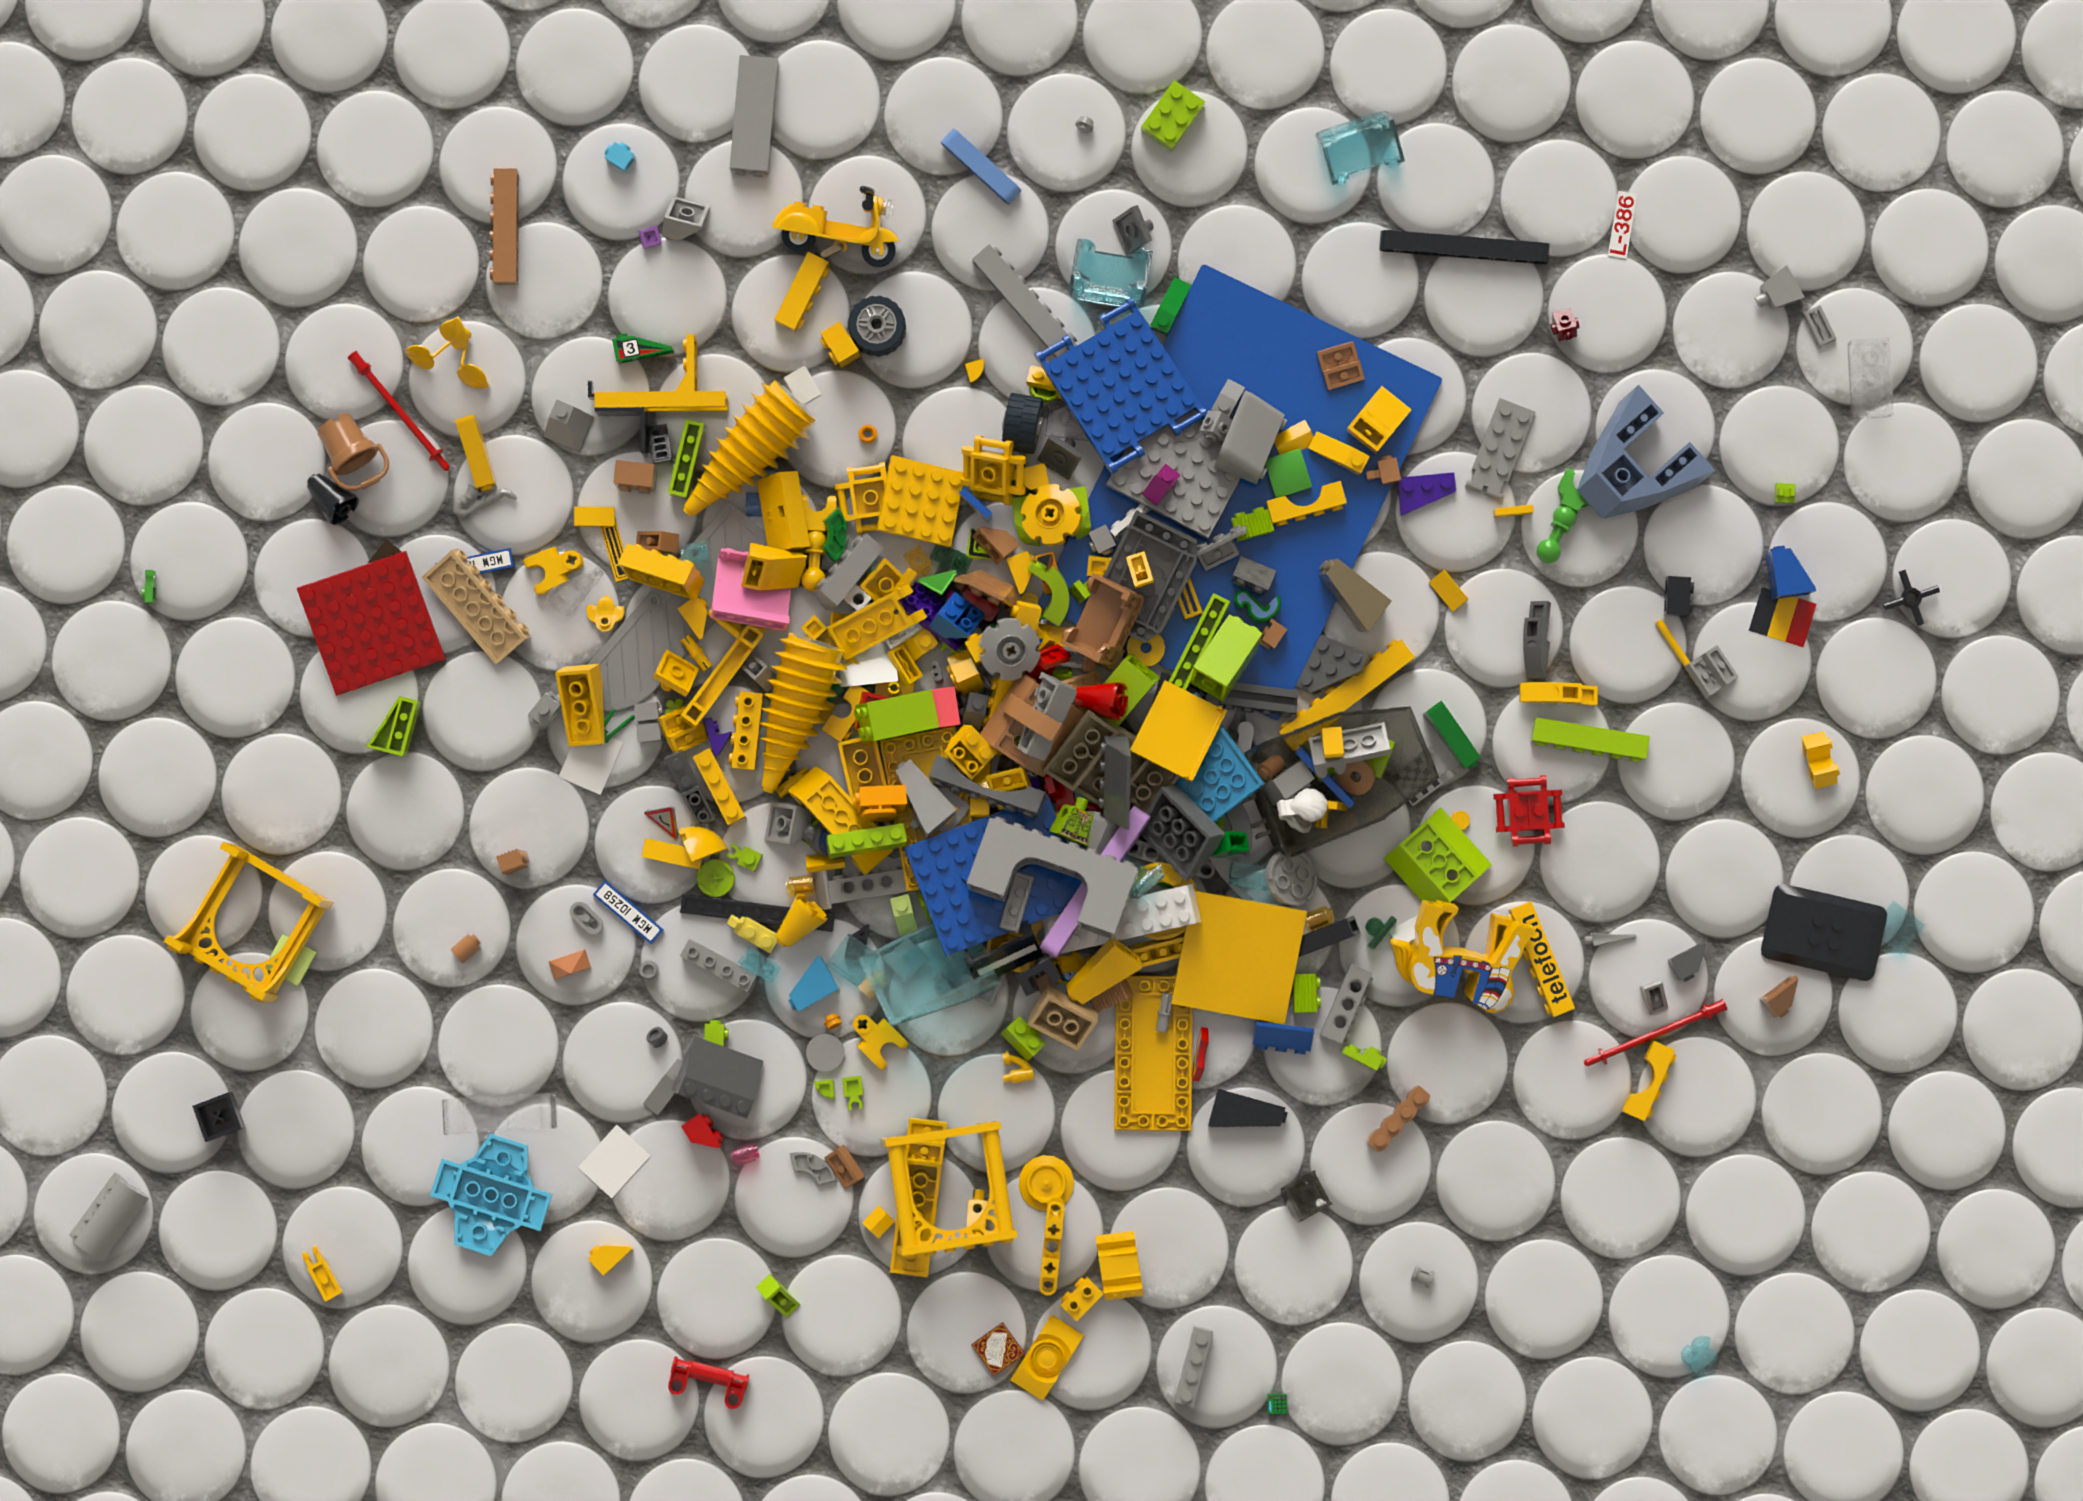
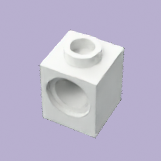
M855 584L843 600L857 611L871 604L872 598ZM856 595L864 597L862 604L856 605L853 602Z

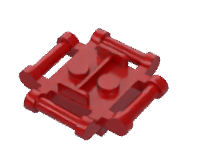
M1542 775L1540 778H1507L1508 793L1493 794V800L1496 801V833L1511 832L1512 847H1518L1519 844H1551L1550 829L1565 828V822L1562 820V789L1547 790L1546 775ZM1540 785V791L1514 793V787ZM1549 796H1553L1555 823H1549ZM1504 799L1508 800L1509 826H1505ZM1543 830L1544 835L1518 837L1517 835L1518 831Z

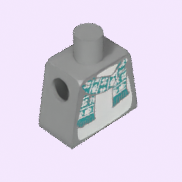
M552 691L545 693L529 712L528 720L544 732L562 710L560 698Z

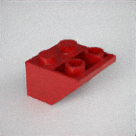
M700 1113L681 1126L691 1143L720 1148L724 1145L722 1143L724 1141L722 1134L719 1130L715 1132L712 1127L714 1122L708 1114Z

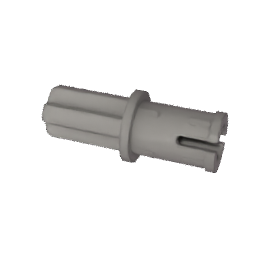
M1162 994L1160 1010L1157 1011L1159 1016L1156 1031L1168 1032L1169 1019L1172 1016V994Z

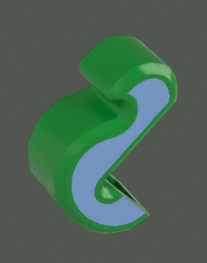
M1239 590L1234 596V604L1240 610L1243 609V606H1246L1248 615L1253 621L1264 623L1274 618L1279 612L1281 599L1277 595L1264 608L1247 590Z

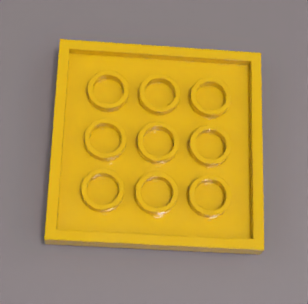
M892 455L890 457L876 530L950 548L960 502L959 492L963 487L961 484L963 472Z

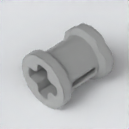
M1416 1265L1410 1281H1417L1424 1284L1426 1288H1429L1435 1272H1428Z

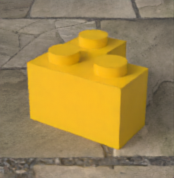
M840 321L820 333L822 336L820 342L825 349H830L829 355L835 366L839 364L842 368L860 357L858 348Z
M968 649L946 658L949 664L946 668L957 693L961 691L963 697H966L969 692L975 693L984 689Z

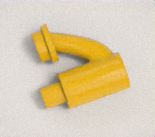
M1008 1051L1002 1053L1004 1065H1011L1010 1062H1013L1022 1067L1021 1069L1011 1070L1010 1074L1003 1075L1004 1083L1012 1081V1084L1035 1080L1033 1067L1026 1060L1010 1055Z

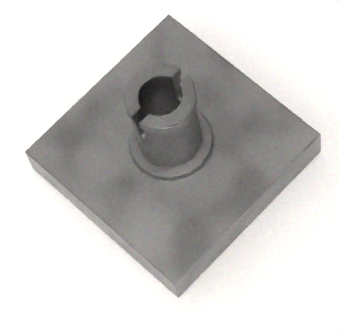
M1138 205L1129 208L1112 220L1126 255L1134 253L1152 241L1149 232L1153 230V223L1149 219L1144 221Z

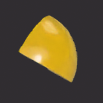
M688 826L678 829L692 863L729 849L718 834L707 828Z

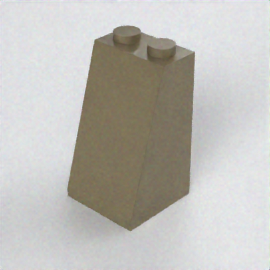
M1339 559L1325 560L1319 568L1321 570L1318 574L1355 627L1360 632L1370 631L1392 600Z

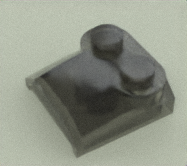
M1315 1170L1280 1188L1281 1196L1288 1210L1298 1223L1332 1205Z

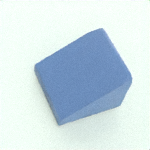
M746 493V516L763 517L759 493Z

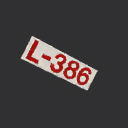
M1618 191L1608 256L1627 259L1637 198L1635 193Z

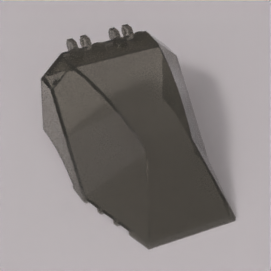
M1411 706L1338 712L1267 740L1244 752L1245 757L1256 772L1258 765L1275 755L1280 756L1284 760V769H1286L1290 765L1302 760L1295 751L1299 746H1302L1312 756L1308 738L1321 735L1322 728L1341 727L1343 731L1381 722L1385 723L1388 739L1396 742L1382 778L1376 777L1373 787L1365 794L1354 795L1348 793L1353 798L1354 805L1350 809L1347 807V811H1329L1327 828L1315 827L1316 821L1312 822L1310 832H1299L1295 828L1290 827L1286 820H1280L1277 804L1274 806L1271 804L1262 788L1257 790L1241 803L1255 801L1262 820L1250 824L1251 829L1258 828L1264 824L1267 830L1256 834L1255 839L1258 840L1269 835L1272 845L1287 859H1291L1385 820L1389 815L1414 798V796L1438 780L1440 777ZM1354 771L1352 773L1353 777L1356 780L1361 779V776L1358 772ZM1311 772L1315 779L1310 782L1311 786L1309 789L1318 790L1327 801L1344 803L1323 781L1320 783L1315 774ZM1335 773L1331 777L1339 784L1337 773Z

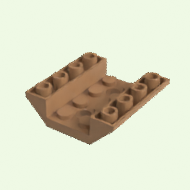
M1022 672V678L1016 679L980 735L992 747L1013 761L1044 777L1046 773L1043 771V768L1085 715V712L1071 704L1067 717L1062 723L1064 726L1055 742H1053L1051 751L1045 761L1025 754L1015 744V738L1022 735L1024 725L1002 710L1010 693L1015 694L1029 705L1034 706L1037 698L1034 693L1036 687L1040 688V684L1037 683V680Z

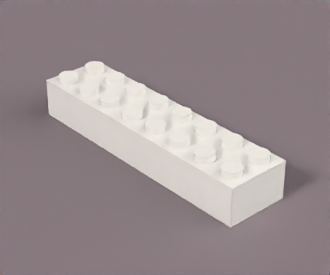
M1193 884L1130 898L1115 939L1119 941L1202 922ZM1061 914L1042 920L1045 936L1050 932ZM1078 928L1062 953L1102 945L1110 938Z

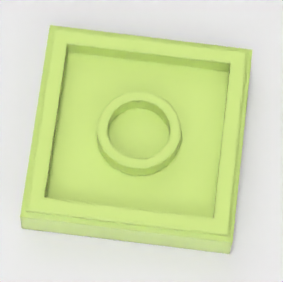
M282 934L269 959L282 949L289 938L288 936ZM304 945L285 980L299 986L317 952ZM271 964L266 966L268 970L273 967Z

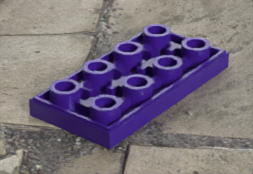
M915 581L911 586L913 592L899 600L905 612L909 616L923 608L927 618L918 622V624L957 652L967 638H944L929 627L945 603L923 585Z

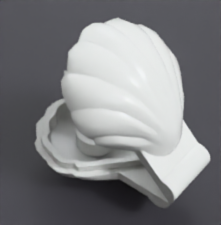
M1309 788L1300 791L1294 799L1277 802L1280 820H1286L1290 827L1302 833L1310 832L1312 822L1323 818L1328 805L1322 793L1316 789Z

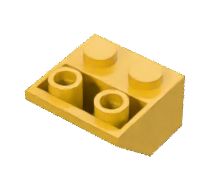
M963 725L951 738L944 752L970 780L997 754L994 748L972 725Z

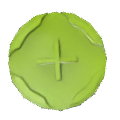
M720 859L706 861L697 872L698 887L704 894L710 897L726 895L731 891L735 882V874L732 867Z

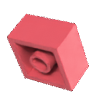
M955 686L933 689L932 693L939 722L938 729L954 726L956 728L960 727Z

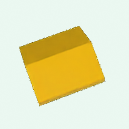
M1304 420L1277 434L1274 444L1279 454L1298 448L1303 450L1309 447L1314 436Z

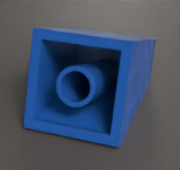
M1785 545L1775 546L1770 549V552L1765 554L1772 600L1810 595L1816 591L1815 585L1791 548L1785 549Z

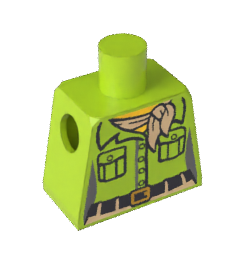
M1077 797L1075 806L1064 804L1049 831L1075 843L1088 846L1094 816L1085 811L1088 800Z

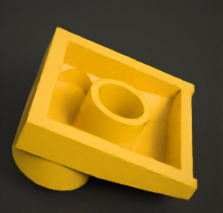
M884 558L863 577L859 586L876 601L891 593L902 577V574Z

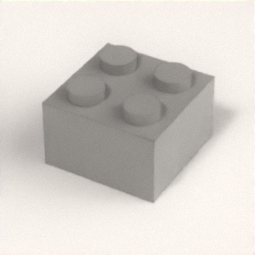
M1300 760L1284 769L1283 772L1271 781H1267L1261 789L1274 806L1280 800L1294 799L1300 791L1311 786L1310 782L1315 778L1305 763Z

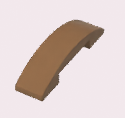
M1010 693L1002 708L1005 713L1052 742H1055L1064 726L1013 693Z

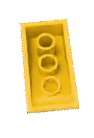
M600 665L566 666L556 671L555 675L568 746L604 744L603 682Z

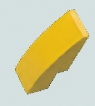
M645 838L641 857L700 870L702 859L692 863L686 847Z

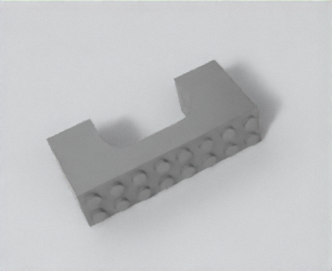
M1000 817L989 819L967 880L968 890L1005 902L1013 878L1021 867L1028 864L1043 866L1075 877L1086 886L1087 896L1077 921L1078 928L1115 940L1138 876V868L1135 867V864L1124 861V863L1116 861L1117 858L1111 855H1106L1105 857L1098 855V851L1087 848V851L1080 849V845L1069 842V844L1061 842L1062 839L1055 836L1045 837L1042 832L1032 829V832L1025 830L1023 825L1017 823L1013 825L1007 824L1006 820Z

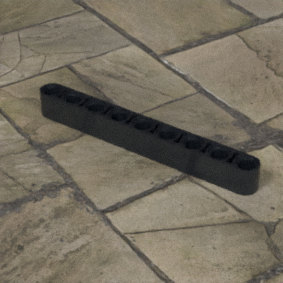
M1381 230L1379 250L1384 252L1531 264H1548L1550 244L1543 242Z

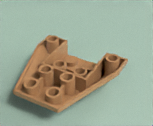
M980 569L955 577L952 581L953 584H956L954 588L962 592L969 589L971 593L978 597L982 595L988 597V601L997 606L1000 603L1003 604L1004 609L1007 610L1006 613L1010 616L1012 606H1016L1017 600L1019 601L1013 585Z

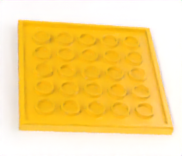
M1194 890L1202 922L1186 925L1171 1004L1285 1025L1307 911Z

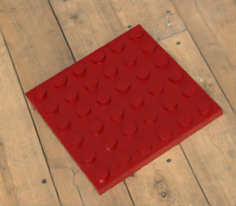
M407 550L296 588L336 696L445 659Z

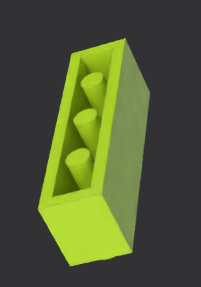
M689 419L685 420L668 489L669 496L685 500L689 498L706 429L705 423Z
M904 823L832 834L826 837L829 859L905 847L907 843Z

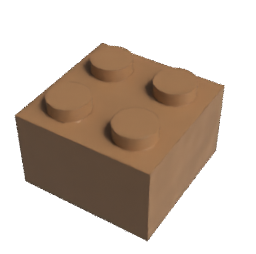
M616 460L613 483L620 491L631 492V489H636L639 493L650 494V491H655L658 469L654 464Z

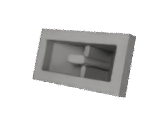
M1662 980L1640 986L1650 1015L1668 1009Z

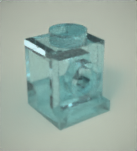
M706 540L683 545L684 549L680 550L682 561L688 560L694 564L710 561ZM693 549L698 550L697 556L691 555Z

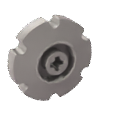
M1016 618L999 619L995 628L988 626L982 633L978 644L980 648H983V652L979 654L982 665L991 675L998 672V677L1002 680L1022 678V672L1025 670L1031 672L1040 658V652L1035 649L1040 644L1038 635L1029 624L1021 626V621ZM1007 647H1008V648H1011V647H1012L1013 650H1012V651H1010V650L1006 651V648H1007Z

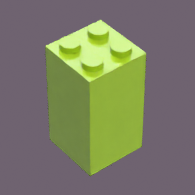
M1229 614L1195 664L1190 683L1224 702L1258 651L1262 633L1258 628L1244 623L1241 618L1233 617Z
M1132 653L1120 663L1104 682V684L1122 682L1127 686L1128 690H1124L1125 696H1128L1125 715L1119 717L1120 721L1109 719L1119 726L1160 679L1158 675Z
M932 689L855 705L854 714L860 726L858 734L863 743L939 727Z

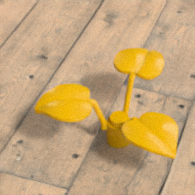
M459 317L440 325L439 331L448 342L434 354H430L428 348L422 345H412L405 350L407 357L416 366L429 370L435 365L432 358H435L450 344L457 350L463 349L460 361L461 368L457 370L459 379L472 388L483 389L490 386L485 374L479 367L473 364H464L466 350L468 349L467 344L472 334L468 329L464 328Z

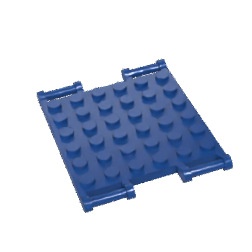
M1131 297L1126 300V303L1114 310L1098 316L1105 328L1100 333L1076 347L1073 345L1070 337L1065 335L1059 342L1042 352L1038 351L1034 354L1036 360L1111 474L1116 473L1117 469L1137 457L1141 458L1145 455L1144 450L1138 444L1140 441L1167 425L1173 434L1178 436L1184 429L1201 419L1204 420L1207 414L1206 409L1202 407ZM1129 309L1132 314L1113 325L1109 322ZM1066 346L1067 352L1047 363L1046 357ZM1194 409L1197 411V414L1177 425L1175 423L1177 419ZM1130 447L1133 449V452L1114 463L1110 460Z

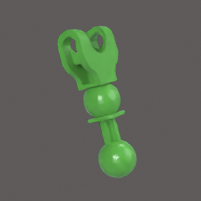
M1570 468L1565 471L1557 487L1561 502L1559 507L1555 509L1553 521L1550 524L1554 528L1549 538L1541 541L1537 546V556L1544 563H1553L1559 559L1561 555L1559 542L1563 533H1568L1570 528L1574 526L1577 520L1576 514L1580 508L1589 506L1587 501L1574 487L1573 478L1575 471Z

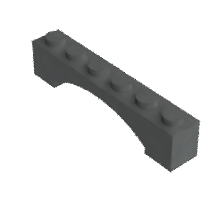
M936 755L928 775L930 781L935 786L940 788L943 786L949 787L954 793H966L968 797L975 800L979 798L986 800V803L992 806H997V804L1004 806L1005 810L1021 812L1024 817L1030 819L1033 817L1039 818L1046 800L1045 792L1029 786L1025 790L997 791L985 788L962 775L956 769L957 766L952 760Z

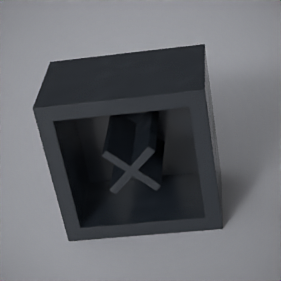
M233 1092L222 1094L192 1106L205 1142H210L246 1128Z

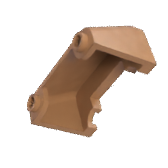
M1093 573L1086 584L1088 591L1091 593L1076 627H1070L1064 631L1061 644L1098 663L1113 665L1117 661L1141 610L1144 596Z

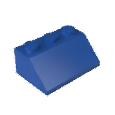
M1255 1021L1252 1044L1256 1045V1049L1267 1050L1268 1046L1275 1047V1051L1287 1052V1049H1294L1295 1054L1306 1055V1051H1311L1314 1028Z

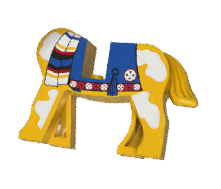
M1422 900L1414 927L1415 941L1413 944L1410 945L1407 941L1395 938L1389 941L1394 953L1396 968L1401 977L1423 993L1454 998L1463 968L1464 972L1469 973L1464 994L1473 1003L1489 1013H1497L1507 1008L1514 998L1511 978L1512 971L1521 958L1526 943L1535 935L1536 929L1530 924L1513 921L1509 916L1491 913L1485 954L1461 947L1443 946V935L1446 926L1457 914L1459 908L1453 903L1440 900L1435 902Z

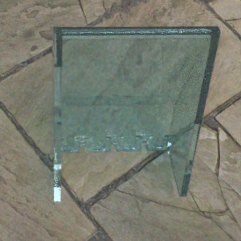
M932 922L859 958L891 1027L968 1002L994 989L995 985L1001 983L994 970L973 979L964 961V958L967 957L964 950L945 956ZM981 943L968 948L973 959L985 954V952L978 954L984 950Z

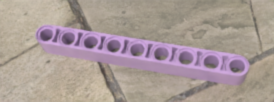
M1134 806L1129 812V829H1124L1120 826L1101 856L1111 855L1117 858L1116 861L1122 863L1148 824L1151 816ZM1083 882L1040 946L1041 950L1055 959L1059 957L1078 929L1077 921L1087 896V888Z

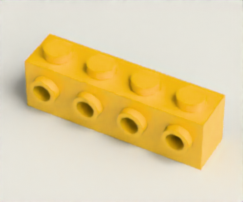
M740 691V694L736 695L735 707H738V712L733 717V726H736L735 734L732 733L731 745H734L733 753L730 752L729 764H732L731 768L756 771L762 718L761 708H763L764 694Z

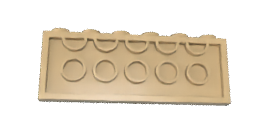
M458 548L453 549L425 573L422 578L495 665H497L522 642L528 639L531 634L528 627L524 623H520L516 618V613L504 604L505 601L502 596L493 591L491 583L482 578L479 574V569L475 565H471L467 560V555Z

